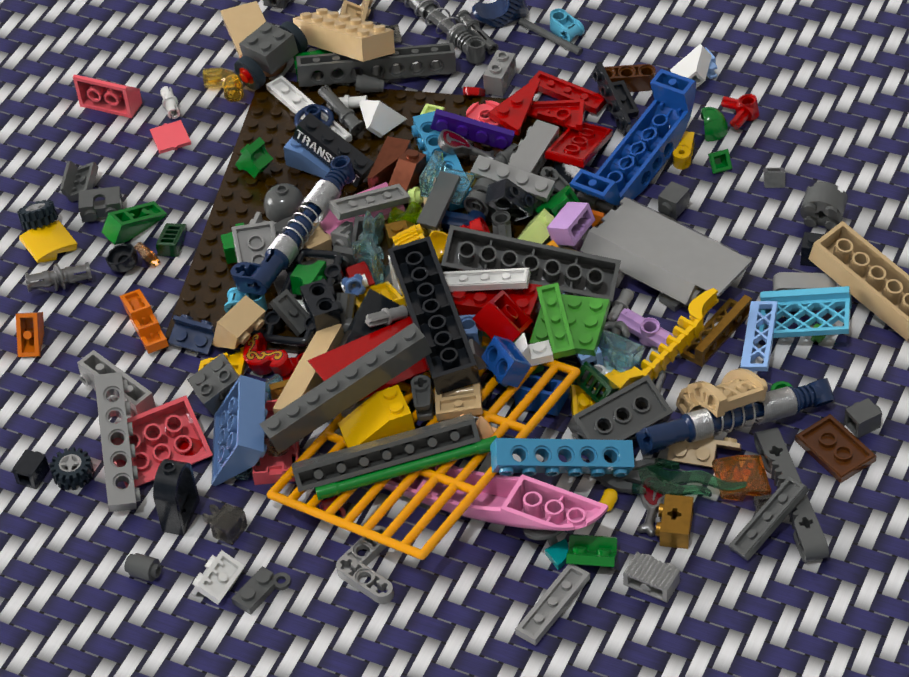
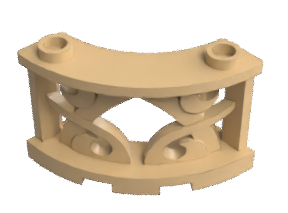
M738 368L728 372L722 379L721 384L717 386L705 381L688 384L679 393L676 406L682 414L707 408L718 418L724 416L727 411L757 401H765L768 386L766 381L754 372Z

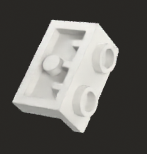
M222 550L217 557L214 555L210 557L205 565L208 570L205 574L200 572L192 584L196 587L191 593L196 596L200 592L217 605L245 567Z

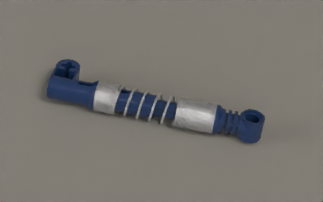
M341 155L331 161V169L328 174L316 183L301 206H299V212L294 213L293 220L288 221V227L282 229L283 234L277 235L265 252V258L260 264L240 262L231 268L230 272L238 291L264 295L282 270L287 269L304 244L308 242L309 237L313 235L314 229L318 228L320 222L329 213V201L339 199L345 184L351 183L356 178L352 162L348 156Z
M824 378L797 388L789 386L766 392L765 401H757L727 411L724 416L718 418L707 408L685 413L676 420L645 427L635 435L644 457L659 453L678 442H695L710 438L713 434L718 436L722 431L729 433L733 428L741 430L744 425L751 427L754 422L762 424L793 416L802 409L835 401L828 378ZM753 420L750 425L745 424L746 421Z

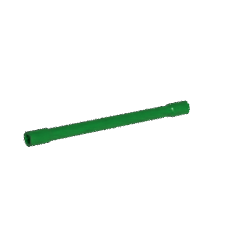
M497 436L315 487L318 500L476 454L491 452L490 445Z

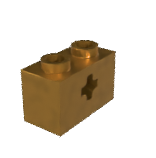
M665 494L664 503L659 504L658 517L662 519L661 522L656 523L655 536H660V546L688 549L694 497Z

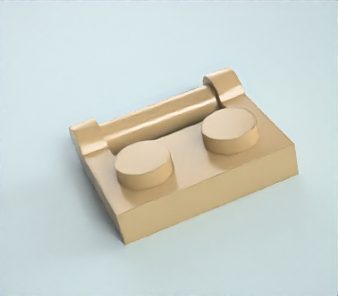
M480 382L473 384V386L462 387L437 395L435 390L437 421L456 418L462 414L472 413L473 416L483 414Z

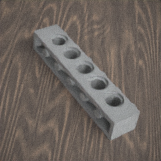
M122 372L94 375L109 512L137 509L136 502L141 501L139 487H134V480L138 479L137 465L132 466L131 460L136 455L135 445L129 442V436H133L132 422H127V414H131L130 401H125L124 393H128L127 379H122ZM110 395H116L119 397V399L115 402H110L107 400V398ZM114 416L121 418V421L118 423H111L109 420ZM121 438L124 442L120 445H114L112 440ZM121 459L126 464L123 467H117L114 465V462ZM121 481L129 484L125 489H119L116 485Z

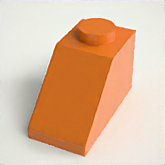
M43 312L16 314L18 357L40 356L44 337Z

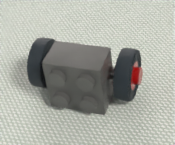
M286 21L279 27L265 22L239 43L243 56L235 62V72L247 87L253 90L259 89L266 82L263 71L272 75L297 53H303L308 48L306 36L292 22Z

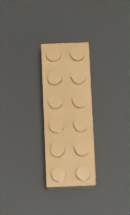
M326 8L316 9L314 13L304 12L300 16L293 18V23L306 36L308 45L362 62L395 53L394 31L385 28V25H375L371 21L364 22L361 18L340 15L339 12H330Z
M840 222L814 242L808 259L841 287L849 286L853 297L908 341L909 275L845 222Z

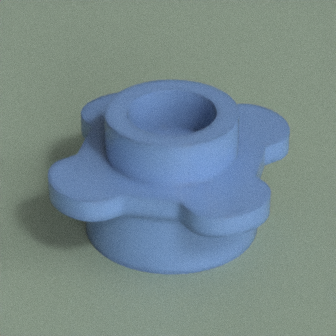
M360 274L342 279V285L345 286L346 290L345 293L358 296L365 292L366 288L362 284L363 277Z

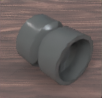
M479 178L463 202L468 212L477 210L487 216L492 208L485 203L489 184L495 183L488 178Z

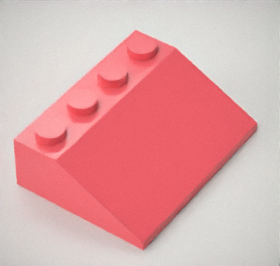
M186 395L127 418V422H132L133 436H129V442L135 445L136 457L131 458L132 466L137 465L138 479L134 480L135 488L155 480L158 467L164 459L187 462L193 465L213 456ZM190 437L201 441L203 446L197 454L192 456L182 455L188 453L192 448ZM121 438L112 440L114 445H120L124 442ZM181 441H186L189 443V447L187 449H179ZM119 459L114 464L117 467H123L126 462ZM123 481L124 484H125V486H126V488H127L129 484H128L127 482Z

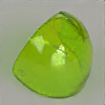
M414 201L409 203L406 212L393 207L389 213L388 223L407 220L417 225L422 207Z

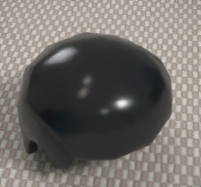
M131 243L128 245L122 244L111 249L105 259L108 266L114 272L125 273L135 267L138 261V254Z

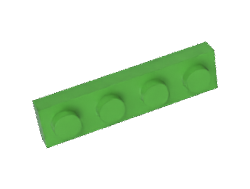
M554 283L536 287L553 358L557 359L575 355L576 351L559 284Z

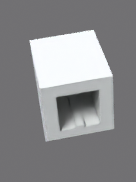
M700 44L670 71L695 80L697 88L706 80L712 55Z

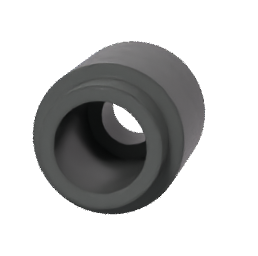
M135 553L127 557L124 569L130 576L152 582L160 576L162 566L157 558Z

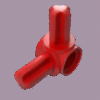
M745 94L739 99L726 96L722 98V107L736 110L737 114L730 121V126L735 130L739 129L745 121H752L759 117L758 103L755 95Z

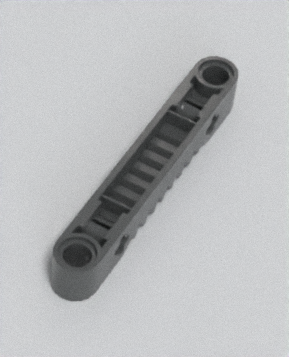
M776 427L755 432L754 443L764 469L771 474V479H774V486H777L778 489L789 475L801 482L779 429ZM806 494L788 514L789 522H792V529H795L793 533L794 542L804 563L829 557L826 538Z

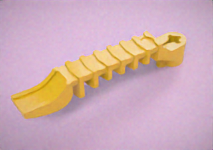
M711 288L691 301L688 306L690 320L682 315L678 318V326L674 327L673 336L669 334L666 339L667 346L661 343L658 347V353L652 351L649 356L650 362L643 359L641 362L642 370L635 366L621 373L613 369L604 376L620 388L619 390L646 375H649L651 380L657 379L658 374L662 370L665 371L667 365L670 362L673 363L675 357L678 354L681 355L683 349L686 346H690L691 341L695 337H699V333L704 329L703 321L705 315L719 302V299H717L718 290Z

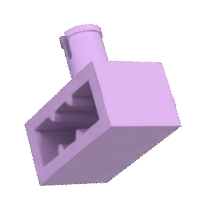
M567 202L547 226L551 240H554L557 245L572 246V249L580 251L584 243L582 236L595 221L589 203Z

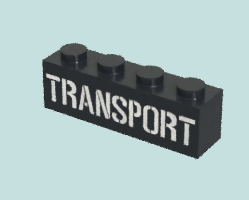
M309 113L297 125L292 138L330 168V163L334 158L341 155H346L350 158L356 174V178L351 182L353 186L357 188L369 175L374 162L313 114Z

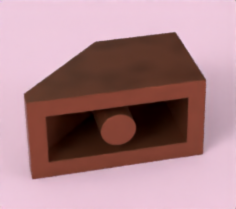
M410 149L398 158L388 186L400 184L408 193L409 189L415 187L426 176V154Z

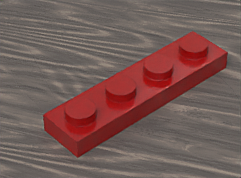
M540 70L529 81L531 82L536 77L540 78L541 82L538 92L558 100L584 99L585 110L596 115L607 103L601 94Z

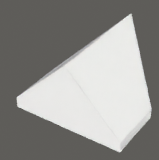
M362 100L359 102L366 129L380 138L407 119L381 101Z

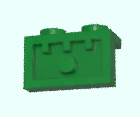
M571 534L566 564L614 567L617 561V537Z

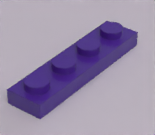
M440 109L435 110L430 126L432 130L439 132L444 129L451 130L467 140L503 150L511 145L515 131Z

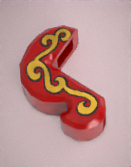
M261 332L249 338L243 349V358L254 374L267 375L273 371L277 377L288 375L293 370V362L288 358L285 350H266L267 341Z

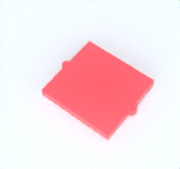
M181 120L169 124L164 123L162 126L150 129L160 154L191 145Z

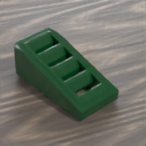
M165 224L156 243L158 256H179L187 229L186 224Z
M587 361L582 365L581 373L575 380L596 403L620 389ZM588 370L590 373L588 374V376L586 377V379H585V381H584V380L582 379V377L584 376V374H585L586 371ZM594 376L595 379L593 380V382L591 383V385H589V384H588L589 381H590L591 378ZM598 381H599V382H600V385H599L598 388L595 390L594 388H595L596 384H597ZM603 387H605L606 389L601 395L600 392L602 391Z

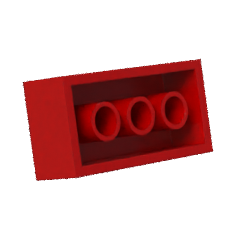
M529 283L528 288L503 289L533 320L522 333H533L541 308L536 287L542 285ZM501 290L453 291L450 293L459 315H476Z

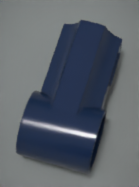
M472 210L468 214L446 211L441 222V228L449 229L450 225L462 226L465 224L469 226L470 221L482 217L486 222V216L477 210Z

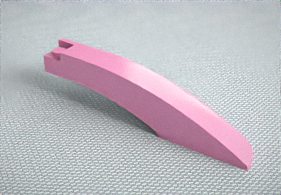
M441 465L430 467L429 469L436 471ZM453 465L445 475L456 478L463 468ZM473 471L465 482L475 485L485 473ZM408 474L391 478L383 489L393 492ZM496 474L462 516L488 523L524 529L570 531L584 528L596 522L606 513L608 505L523 474L520 477ZM419 475L402 496L412 499L429 478ZM438 482L421 503L432 506L448 486ZM457 490L441 510L452 513L468 493Z

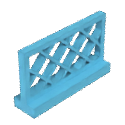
M849 286L763 291L760 294L761 301L778 302L776 328L773 338L849 334L850 308H852ZM761 309L760 313L765 316L772 309ZM833 309H843V310H841L840 312H836V311H834ZM815 310H821L816 314L812 312ZM789 312H797V313H796L795 315H792V314H790ZM827 313L833 316L827 321L821 318ZM805 314L811 317L805 322L799 320ZM782 316L788 318L782 324L777 321ZM839 320L844 323V326L834 327L832 324ZM816 321L822 324L818 328L810 327ZM793 323L798 325L796 329L787 328ZM762 324L759 326V331L763 332L768 325Z

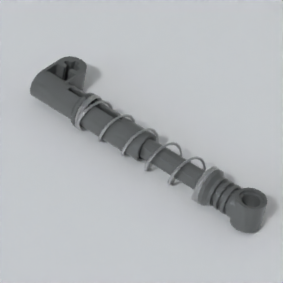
M402 0L405 7H411L415 11L416 16H421L425 19L426 25L434 23L437 26V34L446 33L447 42L453 43L454 47H458L464 52L468 62L479 64L485 60L486 41L484 38L472 35L464 23H461L456 17H451L447 9L440 8L436 0ZM440 9L445 10L449 17L445 16ZM451 18L456 19L459 23L455 24L451 21ZM438 27H439L443 32L439 33V32L437 31Z

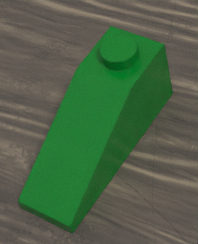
M154 201L108 213L102 233L114 245L127 242L166 217L167 213Z

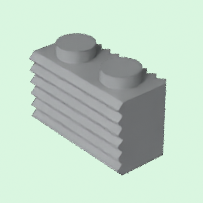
M636 552L623 573V585L666 603L680 583L679 568H676L671 563H662L649 554H640L639 552Z

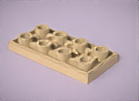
M257 1L220 11L238 56L242 54L239 43L266 22Z

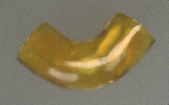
M203 68L205 88H223L224 97L230 102H237L243 98L244 90L241 79L233 71L225 68Z

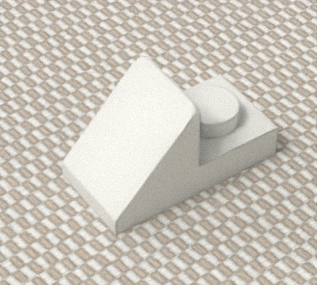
M522 333L514 343L531 366L554 361L549 340L528 345L525 333Z

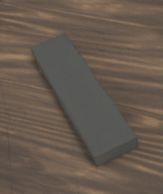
M789 475L728 545L730 550L748 561L809 491L807 486Z

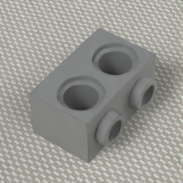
M500 50L495 52L483 74L485 93L503 97L516 73L515 53Z

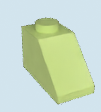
M544 208L528 223L517 239L543 244L550 236L547 226L552 222L554 216Z

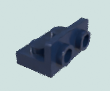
M184 314L181 317L174 315L173 321L175 325L168 344L210 357L214 346L212 344L215 334L214 324L206 320H201V322L194 321L192 317Z

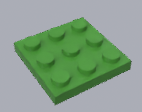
M561 294L576 354L595 356L610 308V299ZM541 308L529 344L549 340Z

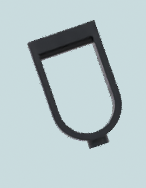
M164 459L158 467L153 486V498L162 532L184 536L200 501L190 463Z

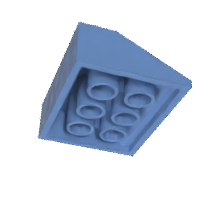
M240 375L215 413L211 485L217 486L255 466L260 457H264L267 445L264 444L266 435L260 423L265 421L267 417V409H265L268 393L265 392L266 382Z

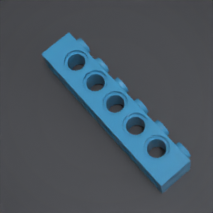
M435 111L413 116L412 135L417 137L419 150H423L422 153L426 154V164L429 163L428 169L432 177H435L434 181H436L440 171L459 175L461 178L449 204V211L464 208L463 202L472 188L457 155L446 153L440 149L438 137L441 132L430 129Z
M495 438L490 445L492 472H499L503 476L512 475L513 473H522L526 476L536 475L537 473H545L546 476L568 473V476L573 477L582 474H591L593 477H600L605 474L624 477L635 467L632 440ZM512 454L520 456L521 462L514 460ZM535 454L541 455L544 458V462L538 461ZM558 455H563L567 462H562ZM581 455L587 456L590 463L583 461ZM604 455L609 456L612 463L607 462L604 459Z

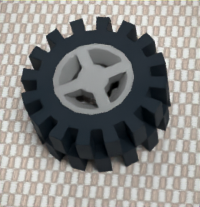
M51 200L36 201V203H30L28 206L25 205L17 211L22 228L27 230L31 228L36 229L37 227L41 228L43 225L47 226L58 219L54 203Z
M71 447V451H68L67 448L63 449L64 453L57 452V457L53 456L52 462H50V470L56 485L58 484L59 488L62 489L64 486L65 490H69L70 487H72V490H77L76 486L82 488L84 487V482L86 484L90 482L89 478H93L94 469L88 452H83L81 448H78L76 451L75 447Z

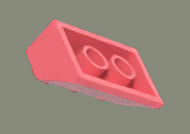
M75 74L73 76L80 107L133 118L143 103L139 88Z

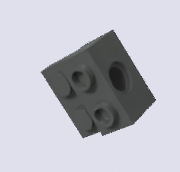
M222 353L187 380L200 401L214 416L240 375Z

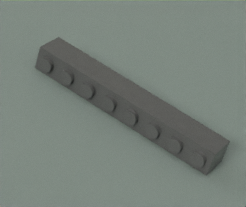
M413 322L260 423L262 430L278 454L432 353L426 337Z
M470 413L292 463V470L298 491L301 492L481 440L475 418Z

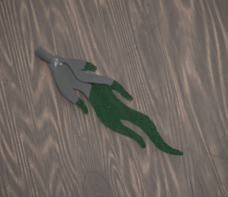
M635 456V467L627 476L615 477L613 474H605L600 477L591 476V478L598 480L606 487L618 492L646 495L647 492L644 487L640 486L641 484L663 495L685 496L702 494L708 497L712 496V492L704 486L679 484L700 483L720 490H737L747 486L746 481L726 482L702 470L670 471L679 470V463L662 458H647L635 461ZM611 458L606 460L607 462L612 463Z

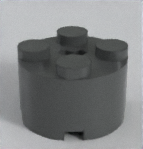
M816 182L812 187L809 185L800 209L804 224L808 227L824 226L831 230L842 222L848 196L844 190L843 193L839 191L838 186L833 183Z

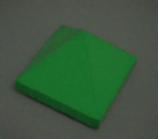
M728 149L708 154L712 174L733 169Z

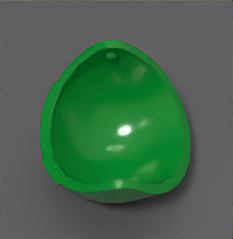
M714 107L701 108V118L704 119L705 140L717 141L725 137L728 133V123L722 112Z

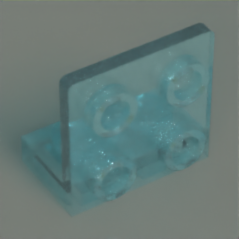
M435 150L419 177L421 196L428 198L440 171L460 176L461 181L450 202L460 205L475 179V174L446 168L443 152Z

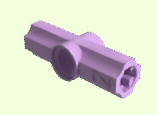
M624 308L617 319V322L623 321L627 325L629 332L639 337L640 343L644 346H655L658 348L661 343L667 346V337L669 334L673 336L672 333L660 327L659 321L655 318H644L628 308Z

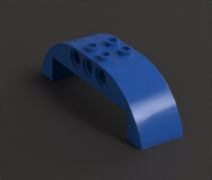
M660 69L650 82L654 97L653 102L599 170L594 174L580 169L569 183L570 187L613 205H621L620 201L624 197L635 199L649 185L681 141L691 117L696 93V81Z

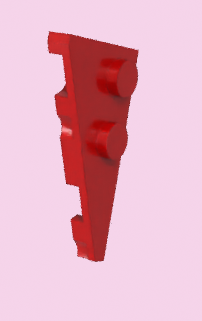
M536 77L489 111V118L504 128L515 131V135H520L522 124L527 119V114L533 104V98L539 90L541 79Z
M584 99L533 102L527 116L583 131L585 102Z

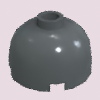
M281 183L271 187L264 198L266 217L270 221L279 222L299 212L298 208L304 201L302 192L296 186L288 183Z

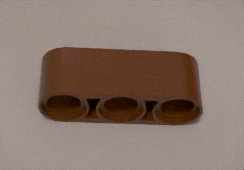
M640 64L604 67L611 82L624 80L629 92L652 90L650 82L656 76V69L653 65Z

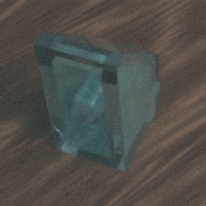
M607 330L602 332L599 348L608 366L622 372L630 370L634 366H639L644 350L643 345Z

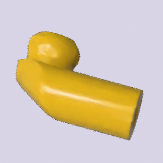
M611 488L604 490L599 502L608 505L606 512L613 509L618 499L617 491Z

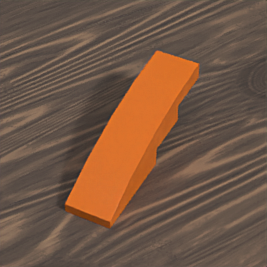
M137 289L121 295L120 299L148 354L168 347L167 338L161 331L159 322L141 290Z

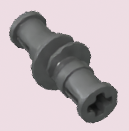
M85 262V265L69 266L64 269H60L58 264H54L53 271L47 270L31 275L25 273L28 292H32V289L48 288L53 285L55 286V291H58L59 284L65 290V283L70 284L86 279L92 281L88 262Z

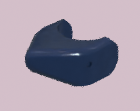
M497 0L493 3H475L472 7V12L479 21L499 28L529 14L526 0Z

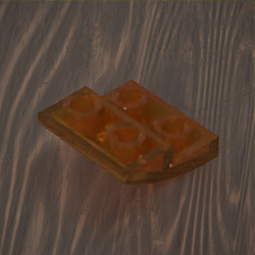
M736 455L712 461L721 499L743 501L746 495L768 497L772 492L761 455Z

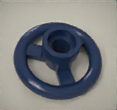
M310 104L300 109L294 117L296 127L302 121L300 118L304 114L306 117L309 113L313 114L328 127L334 121L333 112L328 107L317 104ZM321 111L328 115L327 121L321 118Z

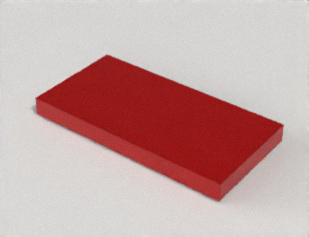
M585 122L583 123V131L567 128L545 151V158L584 168L612 137L613 130Z

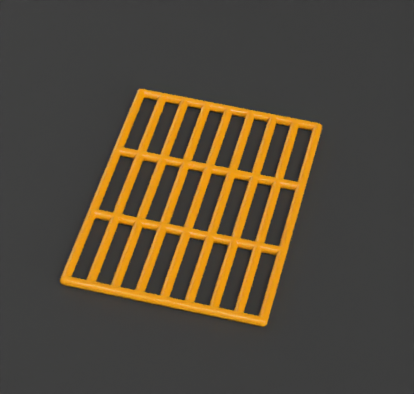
M482 336L481 346H488L491 338ZM557 360L540 364L549 367L543 376L507 418L497 415L539 365L531 366L518 388L509 385L488 411L483 410V414L474 416L478 418L482 416L488 423L492 422L500 425L491 437L497 436V438H502L511 429L519 432L515 438H527L580 375V369ZM487 368L478 370L480 377L487 370ZM558 371L568 374L526 425L516 422ZM424 372L422 374L428 376L431 379L429 372ZM495 375L482 388V402L499 384L496 381ZM403 381L396 385H399L400 390L406 392L404 398L408 405L413 399L411 384ZM416 410L412 413L414 424L418 421ZM341 413L338 414L295 462L310 459L327 440L336 443L328 453L347 447L343 436L334 433L339 428L338 422L345 417H342ZM435 414V415H434V418L431 419V420L426 424V426H427V425L434 424V423L441 422L442 420L437 421L436 414ZM488 453L474 455L456 478L445 474L457 460L441 464L436 471L427 468L409 473L363 526L353 522L391 479L375 483L344 519L335 514L358 488L342 492L326 511L316 508L322 501L318 500L317 493L307 504L298 501L305 491L299 492L297 487L289 496L279 493L294 477L292 466L270 488L266 495L268 499L417 559L424 560L498 472H492V467L490 466L475 485L465 482L488 455ZM419 475L429 478L382 534L372 530ZM438 482L448 486L402 541L391 538ZM457 490L468 493L421 549L411 546Z

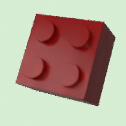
M503 289L472 318L477 328L485 332L491 340L495 335L512 340V342L533 322Z

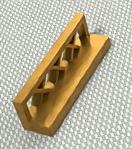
M744 295L738 302L729 298L704 325V329L699 333V337H695L691 341V345L683 349L680 356L703 367L749 317L752 298ZM691 349H695V355L690 353L689 351Z

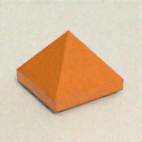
M592 210L595 218L592 227H596L603 223L602 218L606 214Z

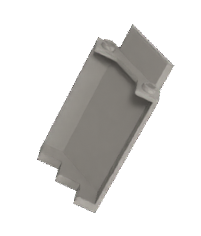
M626 197L620 201L621 206L616 211L611 209L602 218L603 223L598 228L593 226L589 230L580 249L584 253L621 260L619 271L685 305H689L692 300L702 294V289L707 291L714 288L718 290L717 296H720L752 262L751 259L739 254L737 250Z

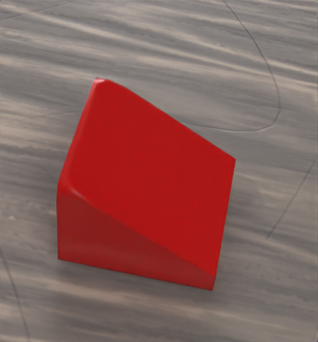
M365 261L346 268L347 278L354 277L355 274H365L369 284L368 287L375 285Z

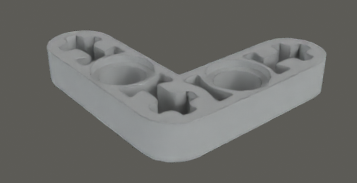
M375 526L372 530L382 534L386 528ZM362 536L336 562L337 574L342 580L379 604L388 603L394 597L392 583L367 567L387 546ZM366 549L369 551L366 556L357 555L359 550ZM363 576L371 578L368 583H360L358 581Z

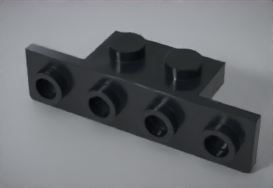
M597 62L592 73L593 79L597 82L601 96L605 98L608 104L609 112L613 114L616 120L617 128L621 130L623 136H626L631 127L630 117L638 116L639 110L624 80L611 82L602 62Z

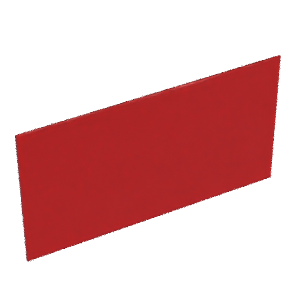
M407 317L307 361L322 380L325 381L412 324L411 319ZM421 359L363 399L428 371L425 359Z

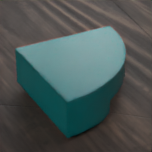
M566 539L545 549V555L557 570L561 569L566 563V555L569 550Z

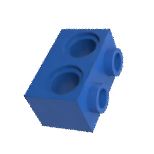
M495 335L481 356L486 363V368L496 376V381L505 387L510 385L518 388L531 367V364L512 340Z

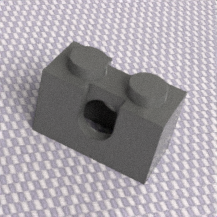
M120 186L79 191V212L82 223L97 221V218L107 217L108 213L123 209ZM98 197L105 198V200L94 201Z

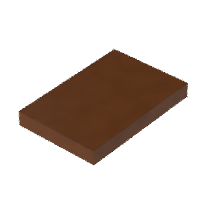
M831 414L795 435V441L840 483L876 462L877 456Z

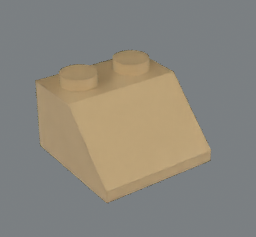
M245 295L217 322L212 344L215 347L235 349L240 344L244 345L249 340L251 333L254 330H260L264 325L266 311Z

